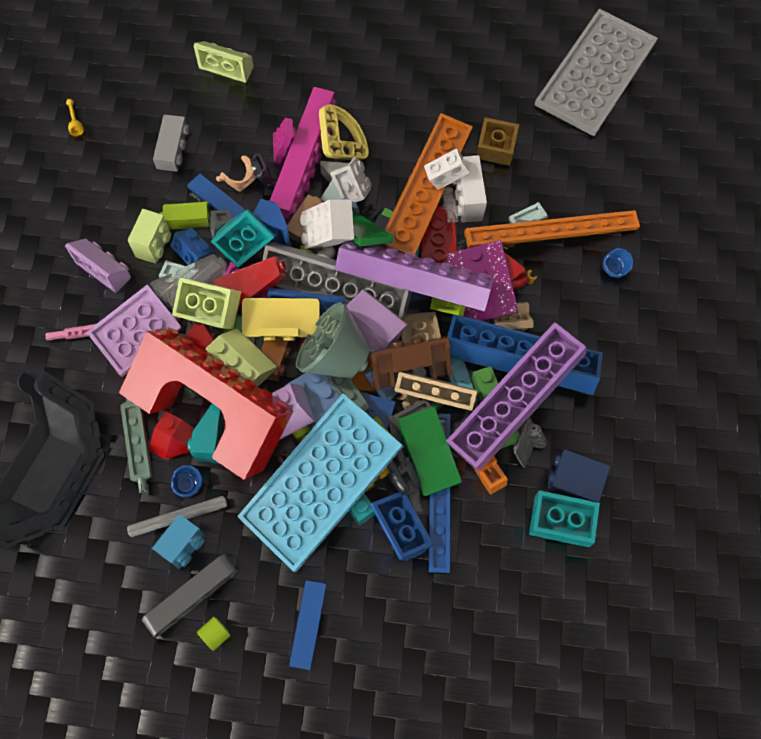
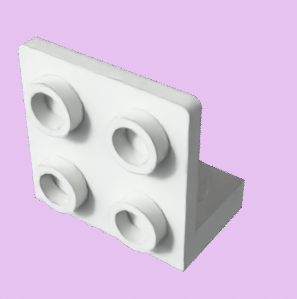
M357 157L353 158L348 165L330 172L341 199L349 198L353 202H358L365 199L371 190L370 179L365 176L364 165Z

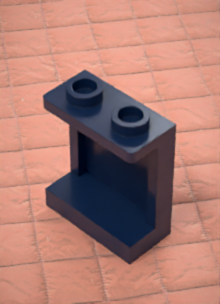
M565 449L561 455L557 454L554 465L557 466L555 473L551 472L548 483L551 484L549 490L554 491L556 489L583 500L599 503L610 466Z

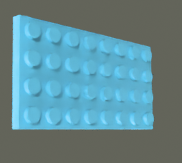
M343 393L237 517L293 572H297L404 446Z

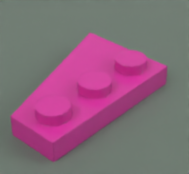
M285 118L280 128H277L276 132L273 133L275 164H281L283 158H286L287 148L291 146V138L295 137L293 119Z

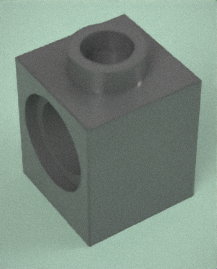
M230 210L211 211L210 229L213 237L221 227L232 219Z

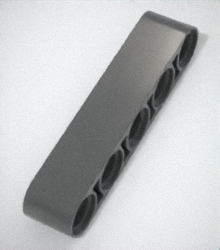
M225 554L219 556L142 618V622L153 637L159 636L233 577L238 570Z

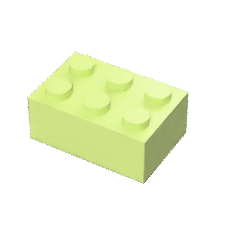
M179 278L172 316L223 329H234L241 291L193 279Z

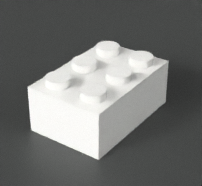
M466 156L464 159L470 173L452 182L453 185H456L454 198L455 201L458 200L457 216H460L461 223L483 221L487 204L479 156Z

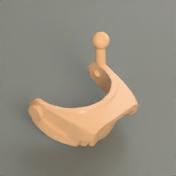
M247 156L241 157L247 170L242 181L231 180L223 172L220 176L216 177V180L218 182L224 180L240 192L256 179L250 159Z

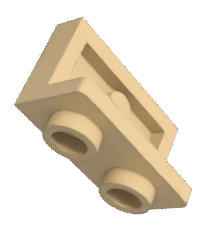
M528 302L517 303L519 313L491 319L492 324L521 331L533 328V320L529 315Z

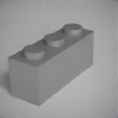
M163 116L153 157L156 169L178 171L179 165L182 164V150H185L186 147L185 136L189 134V125L186 124L185 117Z

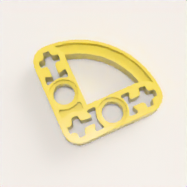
M327 104L320 108L319 120L322 148L325 156L352 160L355 157L359 161L365 159L369 153L368 145L357 121L338 106ZM338 119L349 129L355 142L340 141ZM327 127L331 128L332 136L328 133ZM344 146L348 149V155L343 150Z

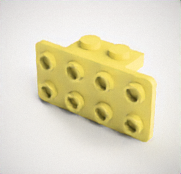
M244 298L242 301V335L245 337H264V340H275V337H283L285 341H295V337H307L308 334L312 336L318 327L315 323L319 319L320 302L318 299Z

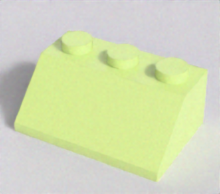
M205 41L194 44L200 69L246 83L253 69L252 56Z
M238 329L219 335L205 348L210 356L222 360L227 367L239 371L242 377L254 381L257 387L277 369V366L248 338L243 336Z

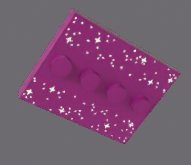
M501 240L446 254L448 263L452 264L454 268H468L472 270V273H486L491 278H494L485 311L465 306L463 317L487 321L519 313Z

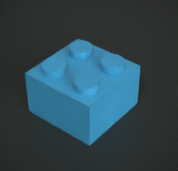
M179 514L152 549L178 569H181L182 566L185 567L192 558L190 555L194 550H198L203 545L205 535L198 527Z

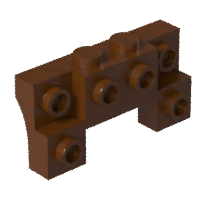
M446 336L429 340L417 337L412 338L411 342L408 343L397 341L385 349L369 352L374 389L376 391L388 386L396 387L393 372L429 366L430 376L433 379L445 374L448 376L452 375L449 338Z

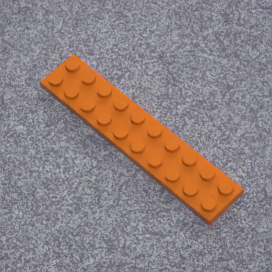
M442 113L440 114L385 228V231L394 235V242L379 244V247L385 249L388 247L395 248L403 254L407 252L416 254L446 187L444 186L437 190L429 181L424 166L456 148L461 154L472 126Z

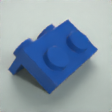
M192 227L176 232L171 243L173 250L192 269L197 268L199 261L213 257L215 252Z

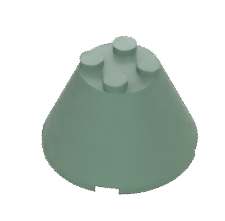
M338 302L315 323L318 327L312 336L308 334L304 340L296 360V368L299 371L343 377L351 380L359 370L363 371L368 364L366 359L372 347L366 341L347 306Z

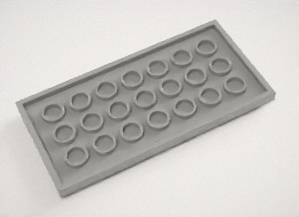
M599 9L538 96L535 105L595 136L658 38Z

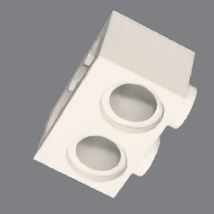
M457 148L424 166L429 181L437 190L470 173L464 157Z

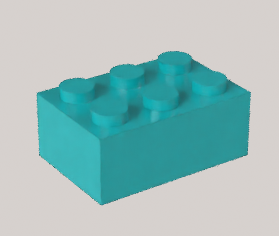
M538 491L534 499L529 535L590 547L595 543L600 503Z

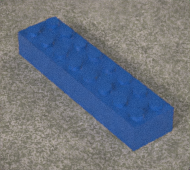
M453 315L447 336L449 338L451 358L485 367L491 366L493 369L507 373L541 338L540 336L459 315ZM586 349V355L558 386L593 395L600 380L603 353Z

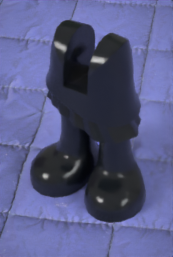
M401 433L392 435L401 444L404 440ZM401 449L396 455L400 464L399 467H397L393 459L386 467L390 473L389 478L391 482L404 495L408 493V489L403 481L404 479L408 478L414 489L420 486V481L414 469V464L411 462V457L406 458L403 449Z

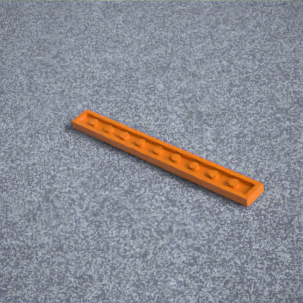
M634 210L466 228L464 233L467 246L471 248L501 240L502 245L630 231L637 230L640 224Z

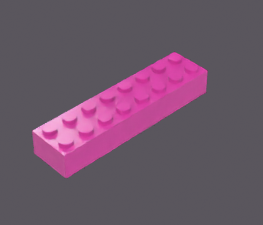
M317 87L313 88L270 200L279 206L286 225H288L304 201L305 192H309L310 179L314 178L316 163L319 164L320 152L323 148L319 110L327 104L336 106L337 100H334V92ZM327 127L329 134L331 133V128Z

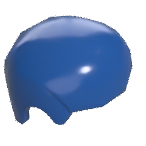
M616 248L604 257L603 268L611 277L619 278L631 271L634 260L627 250Z
M183 465L174 471L171 487L178 496L192 497L201 488L202 476L197 468L191 465Z

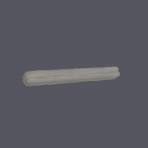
M224 496L217 497L129 525L127 527L130 537H134L171 525L179 514L185 519H190L227 507L226 498Z

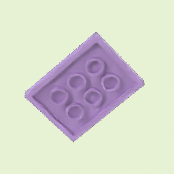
M146 285L88 330L87 334L119 375L123 377L129 372L146 331L173 328L180 332L183 328L152 289Z

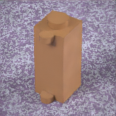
M308 194L287 225L289 238L301 245L303 226L300 223V217L303 211L323 203L319 197H312Z

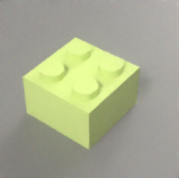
M142 209L128 238L136 258L156 264L158 259L162 257L164 246L171 237L164 216Z

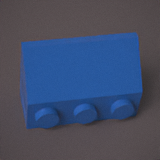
M260 199L253 214L275 235L267 244L276 242L290 246L288 227L279 206L271 200Z
M398 492L370 504L400 560H409L416 557L433 545L406 494L402 495Z

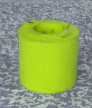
M215 617L211 618L197 631L198 635L212 651L231 636L225 626Z

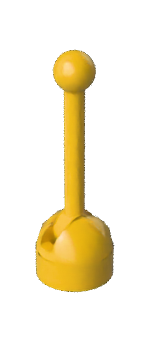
M68 99L66 103L70 108L72 121L68 126L69 133L73 136H79L84 131L83 126L75 119L73 100Z

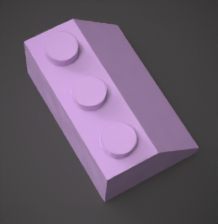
M87 239L65 245L76 264L115 293L131 278L128 272L129 268L123 262L118 263L115 261L114 256L109 252L104 253L97 243H91Z
M364 289L346 305L366 341L372 347L371 351L392 346V343L398 340L408 325Z
M288 384L272 393V397L286 402L289 408L294 410L280 439L316 422L302 385Z

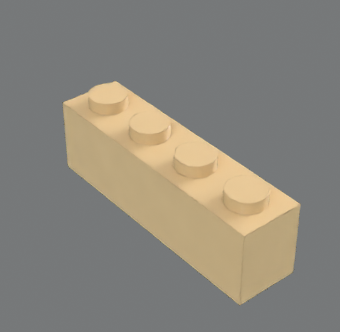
M401 371L398 374L395 392L472 411L477 389Z

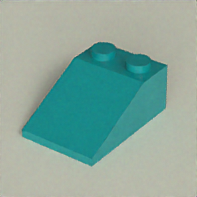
M247 209L216 232L211 243L239 267L270 242L275 235Z
M213 403L194 429L192 438L188 440V450L196 462L220 464L212 456L224 434L225 418L222 411Z

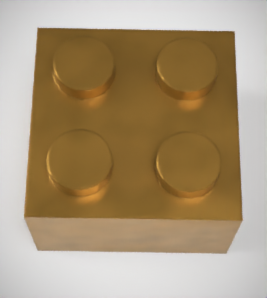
M484 118L476 156H479L480 160L510 166L519 124Z

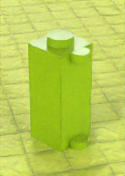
M208 201L164 204L163 212H160L164 216L169 230L210 227Z

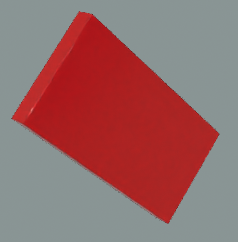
M455 206L436 207L420 242L421 258H431L436 263L442 264L448 263L446 254L457 251Z

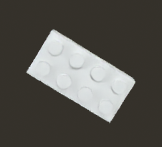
M330 199L302 212L300 223L303 226L301 240L302 244H304V249L329 248L354 239L352 200Z

